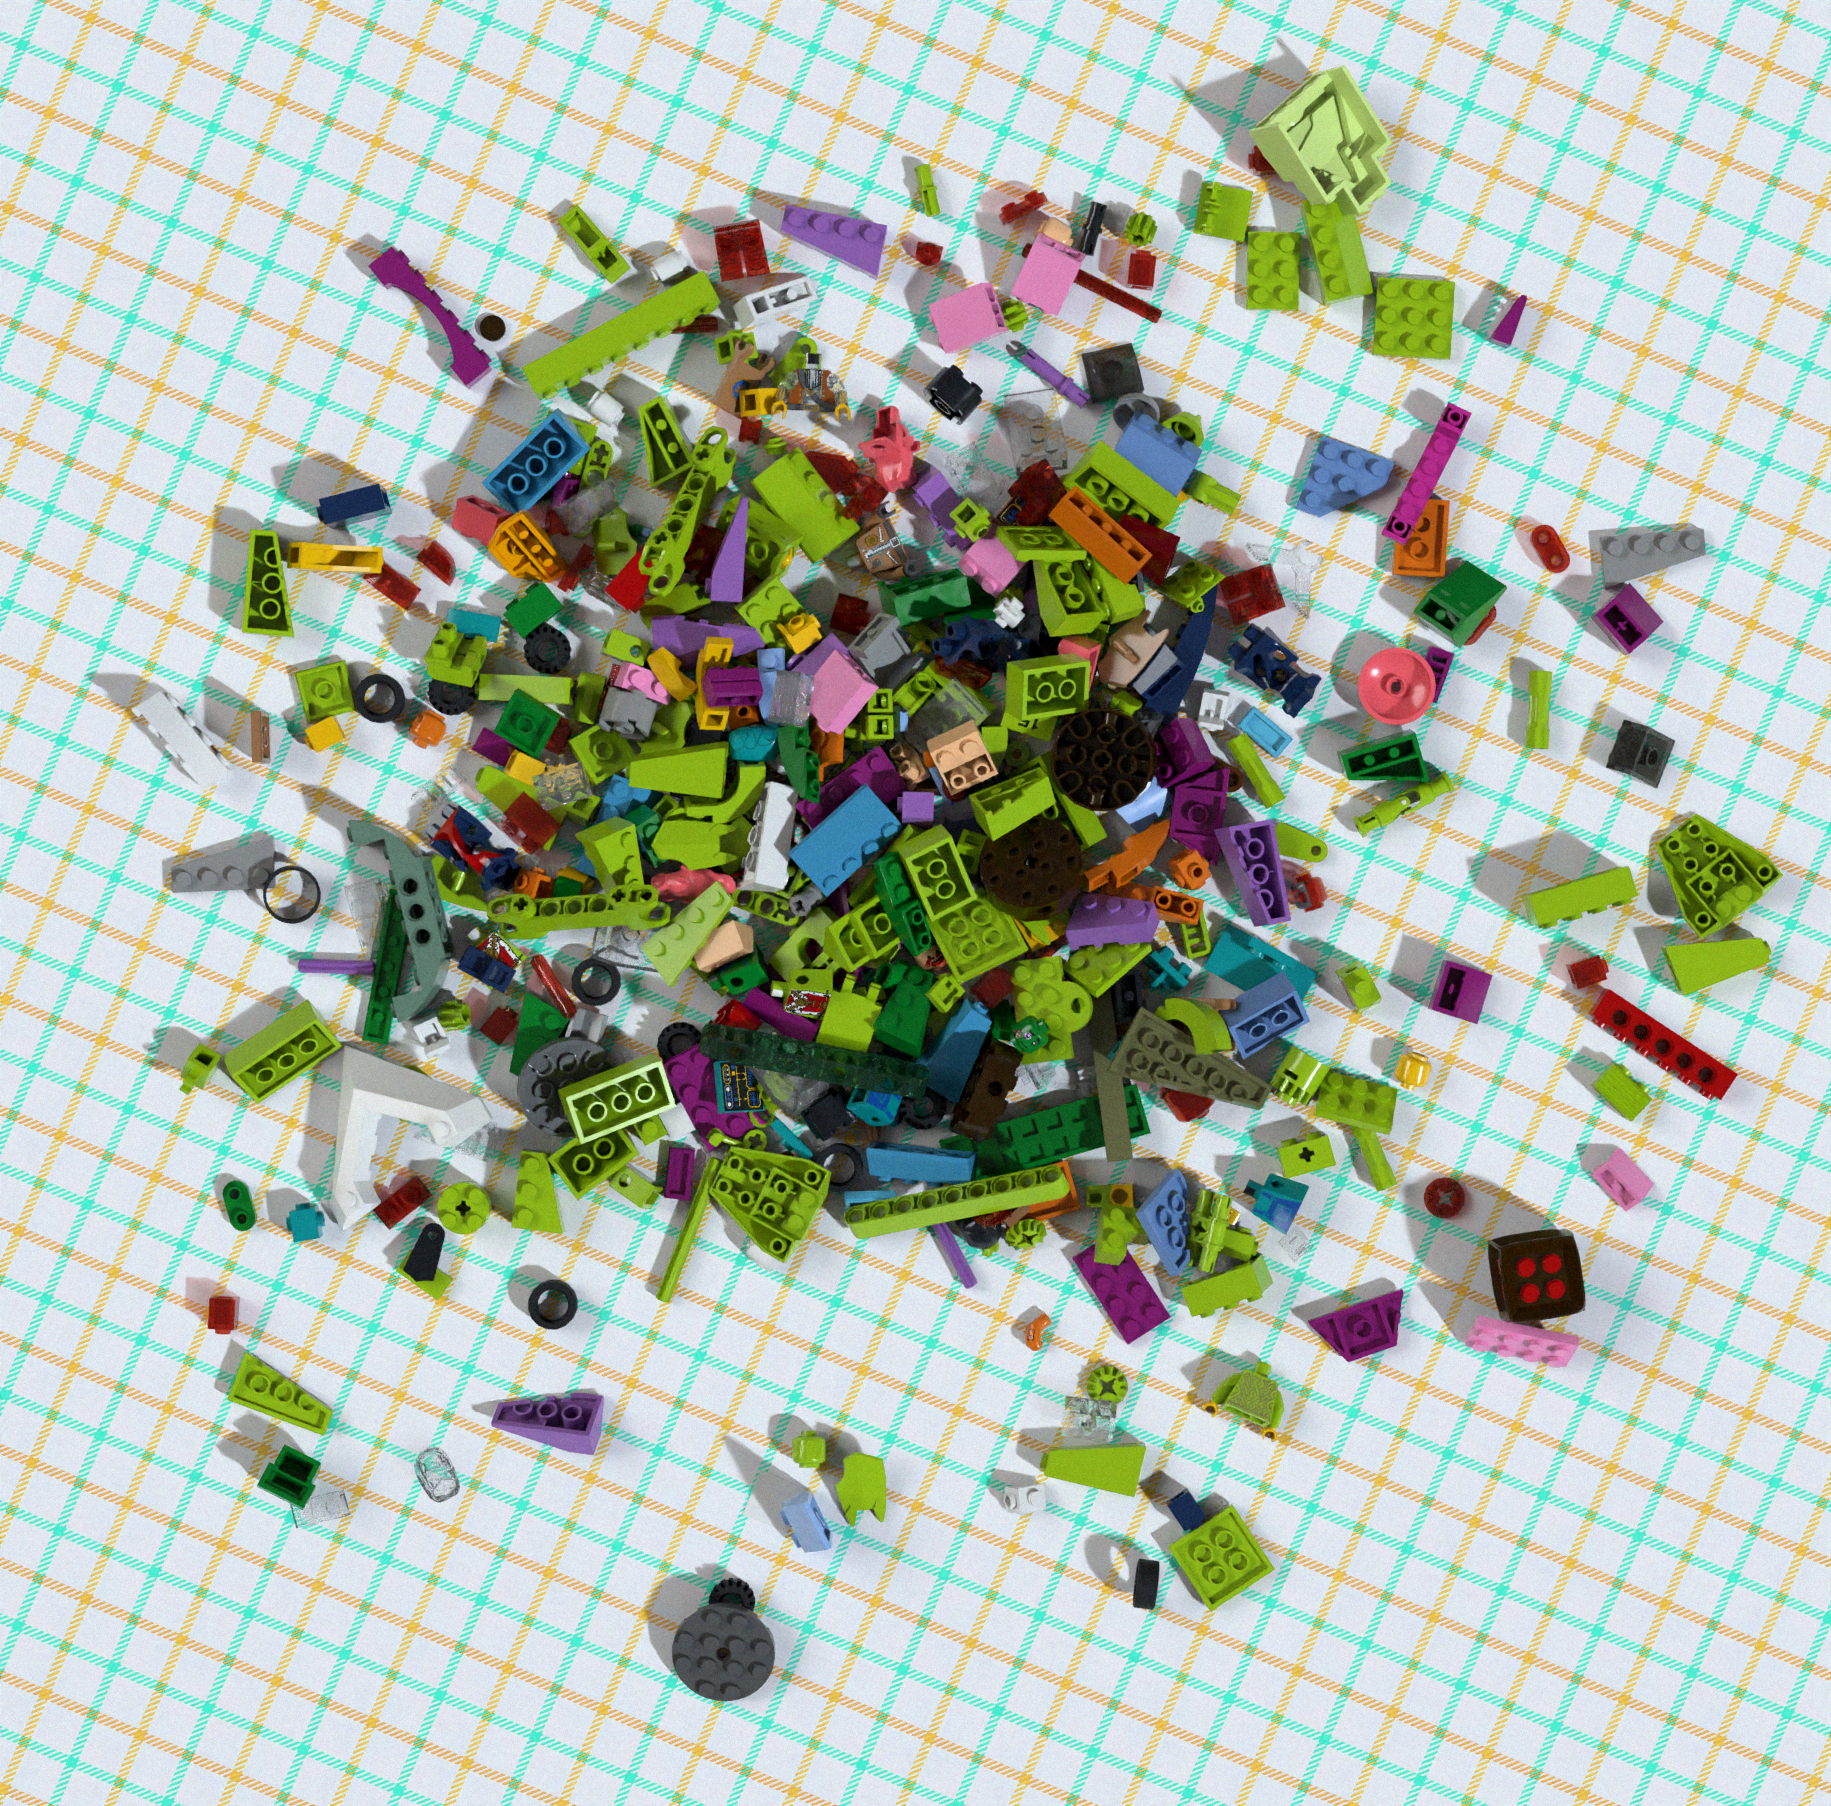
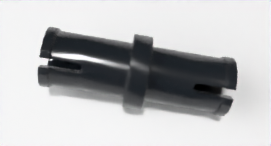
M1091 202L1087 222L1082 227L1084 233L1078 251L1088 256H1094L1098 236L1103 231L1101 225L1107 205Z

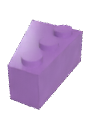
M929 464L917 474L916 483L910 487L914 493L912 497L921 508L924 506L930 513L927 517L935 528L940 526L945 534L942 537L949 547L955 546L962 551L972 541L967 536L963 539L954 530L953 527L956 523L949 516L962 503V500L943 474Z
M903 792V797H897V814H902V826L904 827L902 831L909 824L926 830L933 828L934 792Z
M1082 891L1065 932L1071 950H1078L1079 946L1094 945L1095 948L1103 947V943L1118 942L1119 945L1152 942L1160 921L1154 902Z

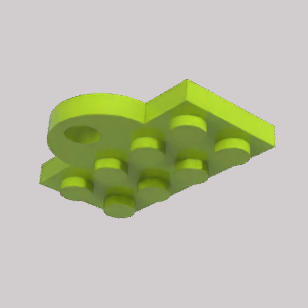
M1061 956L1009 962L1016 1023L1029 1015H1033L1038 1020L1043 1018L1050 1028V1031L1047 1033L1049 1040L1046 1045L1032 1054L1025 1053L1024 1051L1020 1052L1024 1054L1021 1061L1022 1065L1074 1059L1071 1033L1082 1029L1092 1016L1093 1002L1089 992L1076 982L1064 981ZM1077 998H1081L1085 1002V1009L1081 1013H1077L1073 1009V1002Z

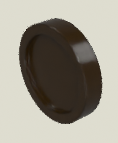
M490 315L481 321L480 333L486 340L495 342L505 335L506 326L500 317Z

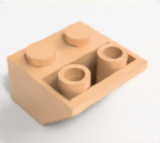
M973 719L926 741L930 755L951 796L998 774L984 739Z
M732 919L720 922L718 928L713 929L706 938L707 942L695 953L694 958L699 970L711 972L753 952L752 926Z

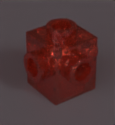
M839 593L829 628L858 636L861 628L866 627L870 619L871 613L866 612L869 601Z

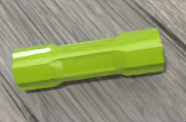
M1529 671V712L1526 729V748L1549 749L1550 729L1548 724L1552 688L1551 671Z
M1246 732L1226 743L1253 784L1258 797L1266 809L1286 798L1258 756L1256 748Z
M1350 1125L1354 1137L1361 1148L1377 1192L1398 1184L1376 1132Z

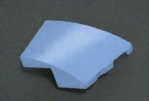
M1154 776L1150 787L1136 802L1115 811L1139 834L1146 830L1173 803L1174 796L1166 788L1161 789L1157 778Z

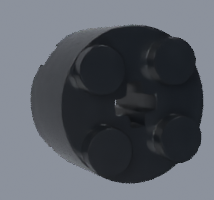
M952 364L950 368L943 367L923 389V394L926 396L929 393L932 397L929 400L930 404L945 418L951 421L954 417L958 419L956 424L962 425L982 402L980 395L983 393V390L976 383H969L962 377L964 373Z
M837 1084L836 1091L831 1087L810 1101L808 1104L811 1108L807 1111L804 1108L799 1111V1115L815 1138H821L823 1142L831 1138L835 1134L834 1130L840 1125L847 1127L857 1119L856 1115L846 1107L850 1096L842 1084Z

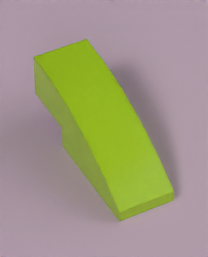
M578 204L557 220L610 284H613L630 269L625 259Z

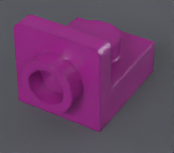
M567 471L557 481L552 494L553 501L551 507L559 510H573L580 479L571 477L572 472Z

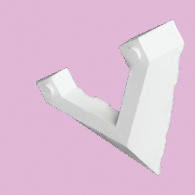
M344 1045L331 1210L341 1229L346 1230L382 1203L370 1182L372 1171L369 1170L371 1156L375 1155L378 1135H376L378 1120H381L382 1114L427 1125L439 1148L456 1147L493 1119L482 1097L462 1091L460 1088L445 1082L431 1079L429 1076L401 1065L387 1062L385 1059L370 1053H364L352 1046Z

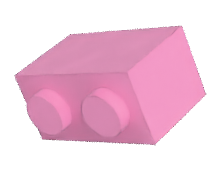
M622 662L614 686L629 692L631 690L642 691L646 693L647 699L669 705L672 695L660 683L653 671L629 662Z

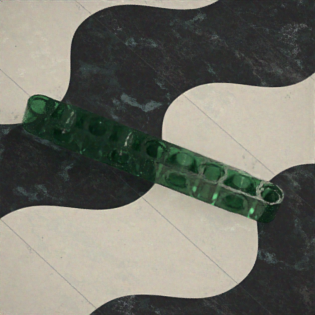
M716 1023L706 1024L703 1027L699 1044V1052L708 1058L909 1098L923 1097L926 1093L930 1077V1070L922 1064Z

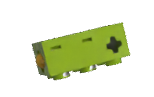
M744 493L737 495L724 505L709 542L717 549L721 547L740 497L745 495ZM748 497L744 568L762 581L772 573L778 579H781L787 574L803 535Z

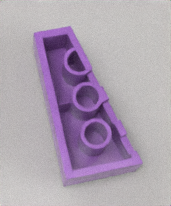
M786 205L781 226V234L810 249H814L833 260H837L849 268L864 273L874 280L878 279L887 235V225Z
M1273 819L1214 829L1254 927L1291 921Z

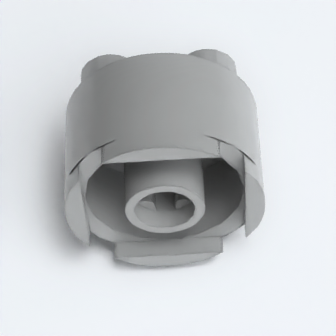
M611 687L606 695L598 724L604 731L612 734V730L621 732L619 736L621 738L637 741L645 740V737L648 738L657 704L646 699V693L642 691L631 690V693Z

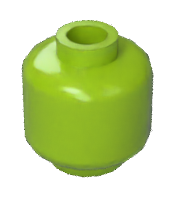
M801 1431V1436L795 1437L792 1441V1458L795 1463L799 1464V1468L820 1467V1463L826 1460L825 1438L817 1436L816 1431Z

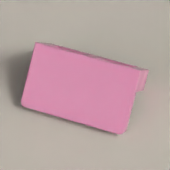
M1621 1148L1616 1149L1606 1162L1595 1168L1591 1173L1596 1181L1625 1211L1643 1201L1654 1185Z

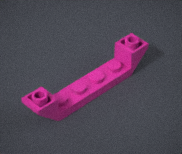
M1448 402L1381 535L1405 546L1472 414L1471 412Z

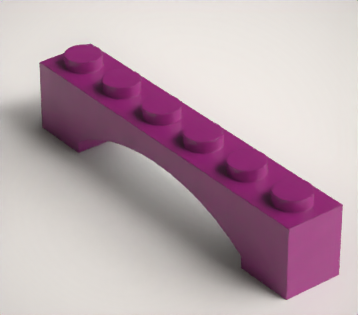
M390 247L368 267L387 290L395 287L417 298L432 311L444 328L451 345L454 363L450 367L467 388L470 389L493 370L489 366L492 360L483 349L479 352L472 345L476 340L467 329L462 332L456 324L459 320L450 309L446 312L440 306L443 300L433 289L429 292L423 284L427 280L418 269L413 272L407 264L410 260L401 249L396 252L393 247Z

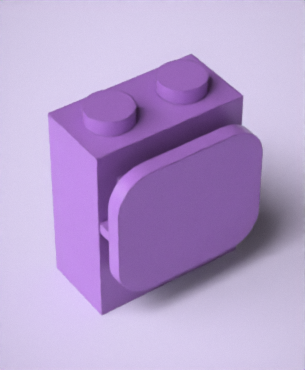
M830 633L823 641L818 640L799 654H795L787 662L786 670L789 672L787 676L793 681L790 686L797 694L803 690L835 649L850 655L856 662L848 648L833 633Z

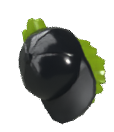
M998 1211L953 1220L957 1225L958 1234L963 1237L969 1246L981 1249L983 1256L990 1257L993 1251H998L1002 1232Z

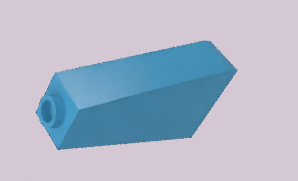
M966 998L923 1052L921 1060L918 1059L911 1067L917 1081L955 1104L960 1099L992 1023L988 1013L989 1009L980 1001L973 1002Z

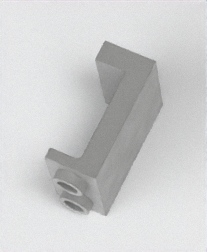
M879 612L847 648L858 665L877 684L878 689H892V695H894L907 679L917 671L924 660L921 656L913 654L896 629L901 624L898 618L894 615Z

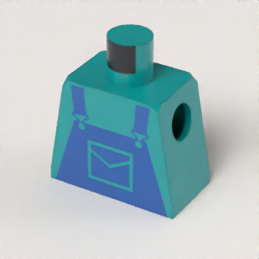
M881 1065L862 1069L846 1107L872 1127L883 1125L896 1127L903 1120L902 1115L897 1111L902 1099V1093L884 1067Z
M1269 1174L1264 1186L1249 1179L1243 1193L1257 1199L1252 1209V1213L1286 1235L1309 1186L1275 1174Z

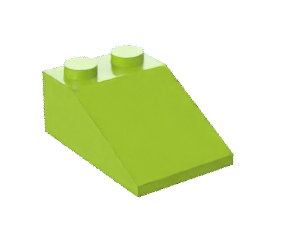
M1033 560L1040 616L1050 637L1093 632L1104 619L1106 613L1081 561L1052 560L1044 562Z

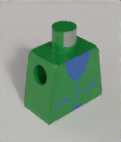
M754 939L753 952L719 967V972L707 977L713 991L726 985L732 995L770 981L764 955Z

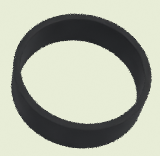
M285 866L277 869L268 877L263 888V899L268 912L275 919L284 923L295 924L309 919L316 912L320 904L321 891L316 878L308 870L298 866ZM289 870H296L307 874L314 881L317 888V899L314 907L309 913L296 919H287L275 914L269 907L266 898L267 888L271 880L278 874Z

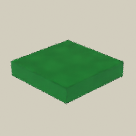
M518 688L514 691L494 733L535 759H538L562 715Z

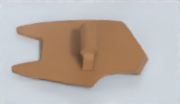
M1146 610L1134 617L1109 637L1108 652L1096 667L1101 683L1126 688L1162 645L1169 634L1168 629H1164L1152 637L1143 628L1151 614L1150 610Z

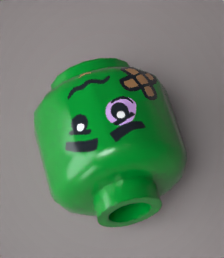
M1029 1015L1013 1025L1010 1039L1019 1052L1024 1051L1025 1053L1032 1054L1048 1043L1047 1033L1050 1031V1028L1043 1018L1038 1020L1035 1016Z

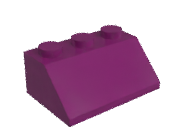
M768 963L766 967L770 981L752 988L743 1005L759 1019L806 1048L823 1020L789 1013L784 1010V998L771 996L770 991L772 981H787Z

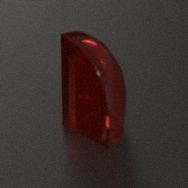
M435 540L427 550L424 548L416 558L450 587L456 572L454 558Z

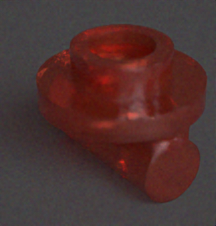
M918 241L916 258L924 265H935L941 259L943 246Z

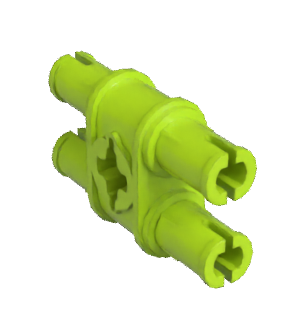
M1200 1188L1195 1210L1190 1212V1235L1186 1236V1249L1190 1250V1261L1187 1265L1197 1266L1202 1246L1203 1249L1197 1269L1213 1273L1218 1252L1223 1249L1222 1244L1226 1229L1230 1225L1227 1219L1233 1198L1217 1194L1212 1215H1210L1216 1192Z

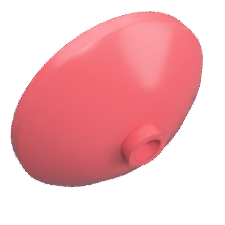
M1388 648L1376 653L1365 663L1358 679V694L1365 710L1376 720L1390 725H1403L1420 718L1429 709L1435 696L1436 682L1432 668L1421 655L1406 648ZM1398 682L1401 685L1400 691L1394 692L1391 689L1392 683Z

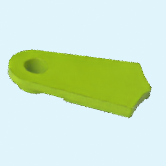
M808 337L800 338L769 375L778 391L785 388L790 393V390L794 389L798 384V376L795 370L810 368L811 364H808V354L801 352V346L807 344L811 348L810 353L817 354V345L813 339Z
M1279 822L1276 826L1275 833L1279 855L1315 863L1321 862L1326 858L1328 848L1322 840L1282 822ZM1318 846L1321 849L1320 855L1314 856L1311 853V848Z

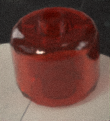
M1161 1087L1159 1091L1160 1099L1176 1120L1183 1123L1203 1118L1209 1113V1109L1215 1102L1214 1099Z

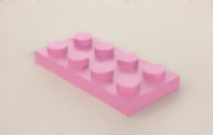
M1477 1316L1466 1336L1465 1346L1479 1352L1490 1351L1498 1353V1355L1503 1357L1513 1356L1523 1358L1527 1362L1547 1363L1551 1367L1560 1368L1566 1367L1578 1348L1579 1337Z

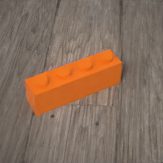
M1076 485L1059 501L1048 515L1125 585L1152 556L1146 548Z

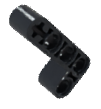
M1030 560L1022 603L1024 607L1021 610L1025 616L1019 622L1018 634L1024 639L1030 640L1028 655L1031 658L1059 655L1057 648L1062 638L1060 636L1050 637L1040 616L1033 560Z

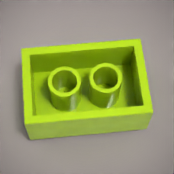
M1075 653L1007 662L1005 712L1024 721L1087 711L1090 660Z
M942 824L895 847L917 899H920L924 913L931 922L977 899L953 838Z

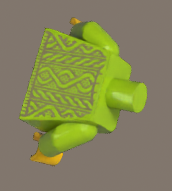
M1257 1361L1254 1371L1244 1369L1241 1373H1234L1219 1384L1211 1396L1212 1400L1204 1403L1203 1412L1207 1406H1213L1215 1411L1211 1417H1215L1219 1409L1218 1404H1222L1220 1409L1261 1426L1263 1440L1267 1432H1273L1271 1441H1276L1277 1433L1275 1428L1279 1427L1284 1412V1404L1281 1392L1277 1390L1278 1383L1268 1378L1271 1365Z

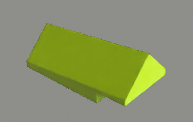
M906 876L913 898H916L910 881ZM875 895L826 927L823 952L850 973L870 959L878 958L902 940L893 928L878 895Z

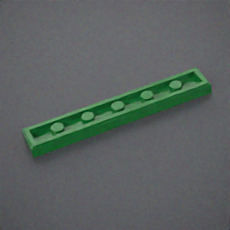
M391 888L388 894L362 1037L364 1041L386 1045L389 1043L393 1021L390 1004L393 1003L392 997H396L398 993L408 935H404L401 921L404 920L402 910H398L395 901V895H398L397 890Z

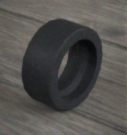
M374 674L367 676L359 683L355 690L354 701L356 709L362 717L371 722L386 723L400 715L404 708L405 695L403 688L397 680L388 675ZM378 683L389 686L395 696L393 707L388 712L382 714L370 711L365 703V693L368 688Z
M601 957L589 958L582 961L574 969L571 978L572 989L575 996L581 1002L590 1006H601L612 1001L618 994L621 987V975L611 961ZM595 966L604 968L611 977L609 991L600 997L588 995L581 985L583 973Z
M834 1143L826 1146L819 1153L815 1163L824 1167L826 1159L834 1153H844L852 1159L854 1163L852 1177L842 1183H835L831 1180L829 1182L828 1190L843 1193L851 1190L859 1183L863 1175V1161L854 1147L845 1143Z
M547 1280L540 1283L532 1291L528 1300V1311L531 1319L538 1326L545 1329L557 1330L566 1326L574 1318L578 1309V1299L575 1291L569 1284L561 1280ZM548 1290L562 1292L568 1301L566 1313L556 1320L545 1318L538 1309L540 1296Z
M1138 1560L1133 1592L1134 1608L1154 1609L1159 1581V1561Z

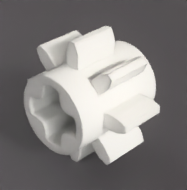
M1004 597L993 609V612L997 615L994 621L1003 629L1007 625L1014 628L1025 616L1021 611L1024 607L1023 604L1016 597H1013L1011 601Z

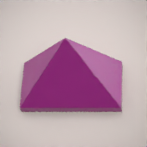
M483 727L471 749L504 768L514 749L527 754Z

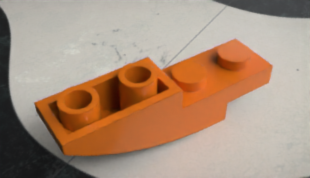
M1168 819L1160 823L1155 822L1151 824L1147 830L1139 834L1134 833L1128 836L1123 842L1122 853H1115L1108 861L1089 867L1084 873L1083 883L1088 893L1109 882H1112L1117 889L1139 875L1155 859L1169 836L1170 822Z
M1130 881L1117 889L1112 882L1101 886L1099 894L1154 902L1159 920L1188 925L1198 924L1204 900L1157 886L1151 888Z

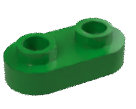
M234 1180L226 1184L223 1189V1199L230 1223L238 1231H247L257 1221L250 1189L245 1182L240 1180ZM233 1189L239 1191L240 1195L238 1198L232 1197L231 1191ZM240 1214L246 1215L247 1221L245 1223L239 1221L238 1217Z

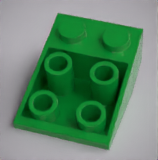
M1466 561L1432 588L1413 613L1423 625L1460 649L1506 591L1507 586L1469 561Z

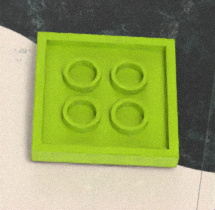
M1378 277L1372 355L1450 360L1455 282Z
M982 887L974 891L977 896L976 900L932 922L926 916L931 934L958 985L1028 951V947L1011 915L1000 912L993 907Z
M1230 1504L1204 1521L1199 1528L1189 1531L1168 1545V1548L1210 1612L1275 1570L1233 1504Z

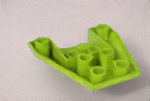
M1697 813L1656 844L1684 920L1700 939L1722 930L1761 900L1783 877V874L1765 854Z
M731 1146L712 1183L709 1193L763 1252L786 1263L805 1240L828 1194L831 1171L810 1159Z

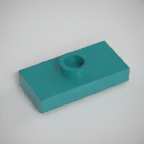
M776 1118L770 1124L782 1137L780 1143L789 1152L794 1149L805 1159H810L813 1156V1152L779 1118Z

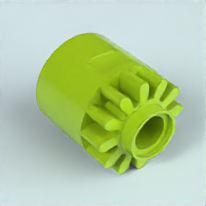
M1291 1046L1269 1084L1278 1089L1275 1096L1295 1107L1297 1102L1308 1106L1330 1068L1298 1048Z

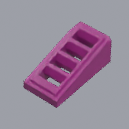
M1521 295L1515 301L1490 336L1488 342L1504 348L1511 345L1527 301V296Z
M1428 646L1424 659L1430 666L1442 669L1441 674L1433 672L1438 682L1432 702L1437 703L1454 653L1434 646ZM1432 656L1445 659L1444 664L1431 660Z

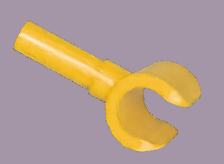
M1230 1206L1227 1221L1232 1225H1236L1240 1219V1213Z

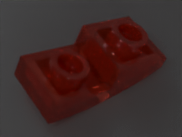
M385 560L381 573L365 574L363 576L367 582L405 610H408L422 590L407 576L396 571Z
M416 1175L377 1206L374 1212L390 1230L429 1199L432 1193Z

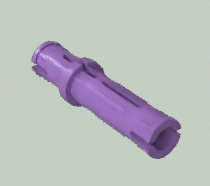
M1030 348L1027 354L1025 353L1022 357V363L1026 364L1055 387L1059 395H1065L1079 406L1080 409L1090 399L1091 395L1073 383L1074 379L1064 376L1035 353L1033 349Z

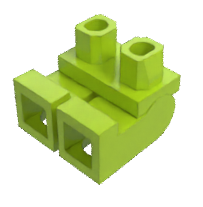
M441 622L424 657L425 663L428 664L427 673L430 677L439 681L472 687L487 658L486 637L476 635L474 640L464 639V633L457 632L456 624Z
M877 689L852 722L845 728L844 737L853 738V742L894 739L893 715H885L893 712L892 689Z

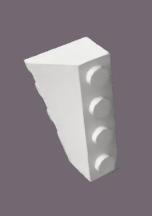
M160 691L132 709L137 717L141 715L148 720L147 728L153 735L155 734L159 739L163 738L165 740L163 743L165 748L175 758L179 757L182 760L180 762L182 767L203 790L209 791L232 771L227 766L230 764V761L222 752L216 753L211 747L214 744L206 733L202 732L200 734L194 727L197 724L196 721L187 712L183 714L179 710L178 706L180 703L171 693L167 695L165 692Z
M775 782L764 784L753 814V819L757 822L749 832L747 842L751 845L750 851L746 857H743L741 867L745 868L743 879L737 880L736 889L776 892L783 890L789 878L787 865L791 859L787 853L792 849L790 846L791 839L796 830L794 819L797 809L794 805L800 801V797L794 787Z

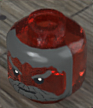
M1310 873L1296 877L1297 883L1293 884L1290 888L1296 907L1304 909L1305 913L1323 907V902L1327 900L1328 895L1322 879L1317 876L1312 877Z

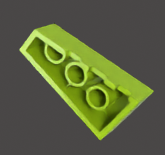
M250 529L242 633L295 638L277 531Z

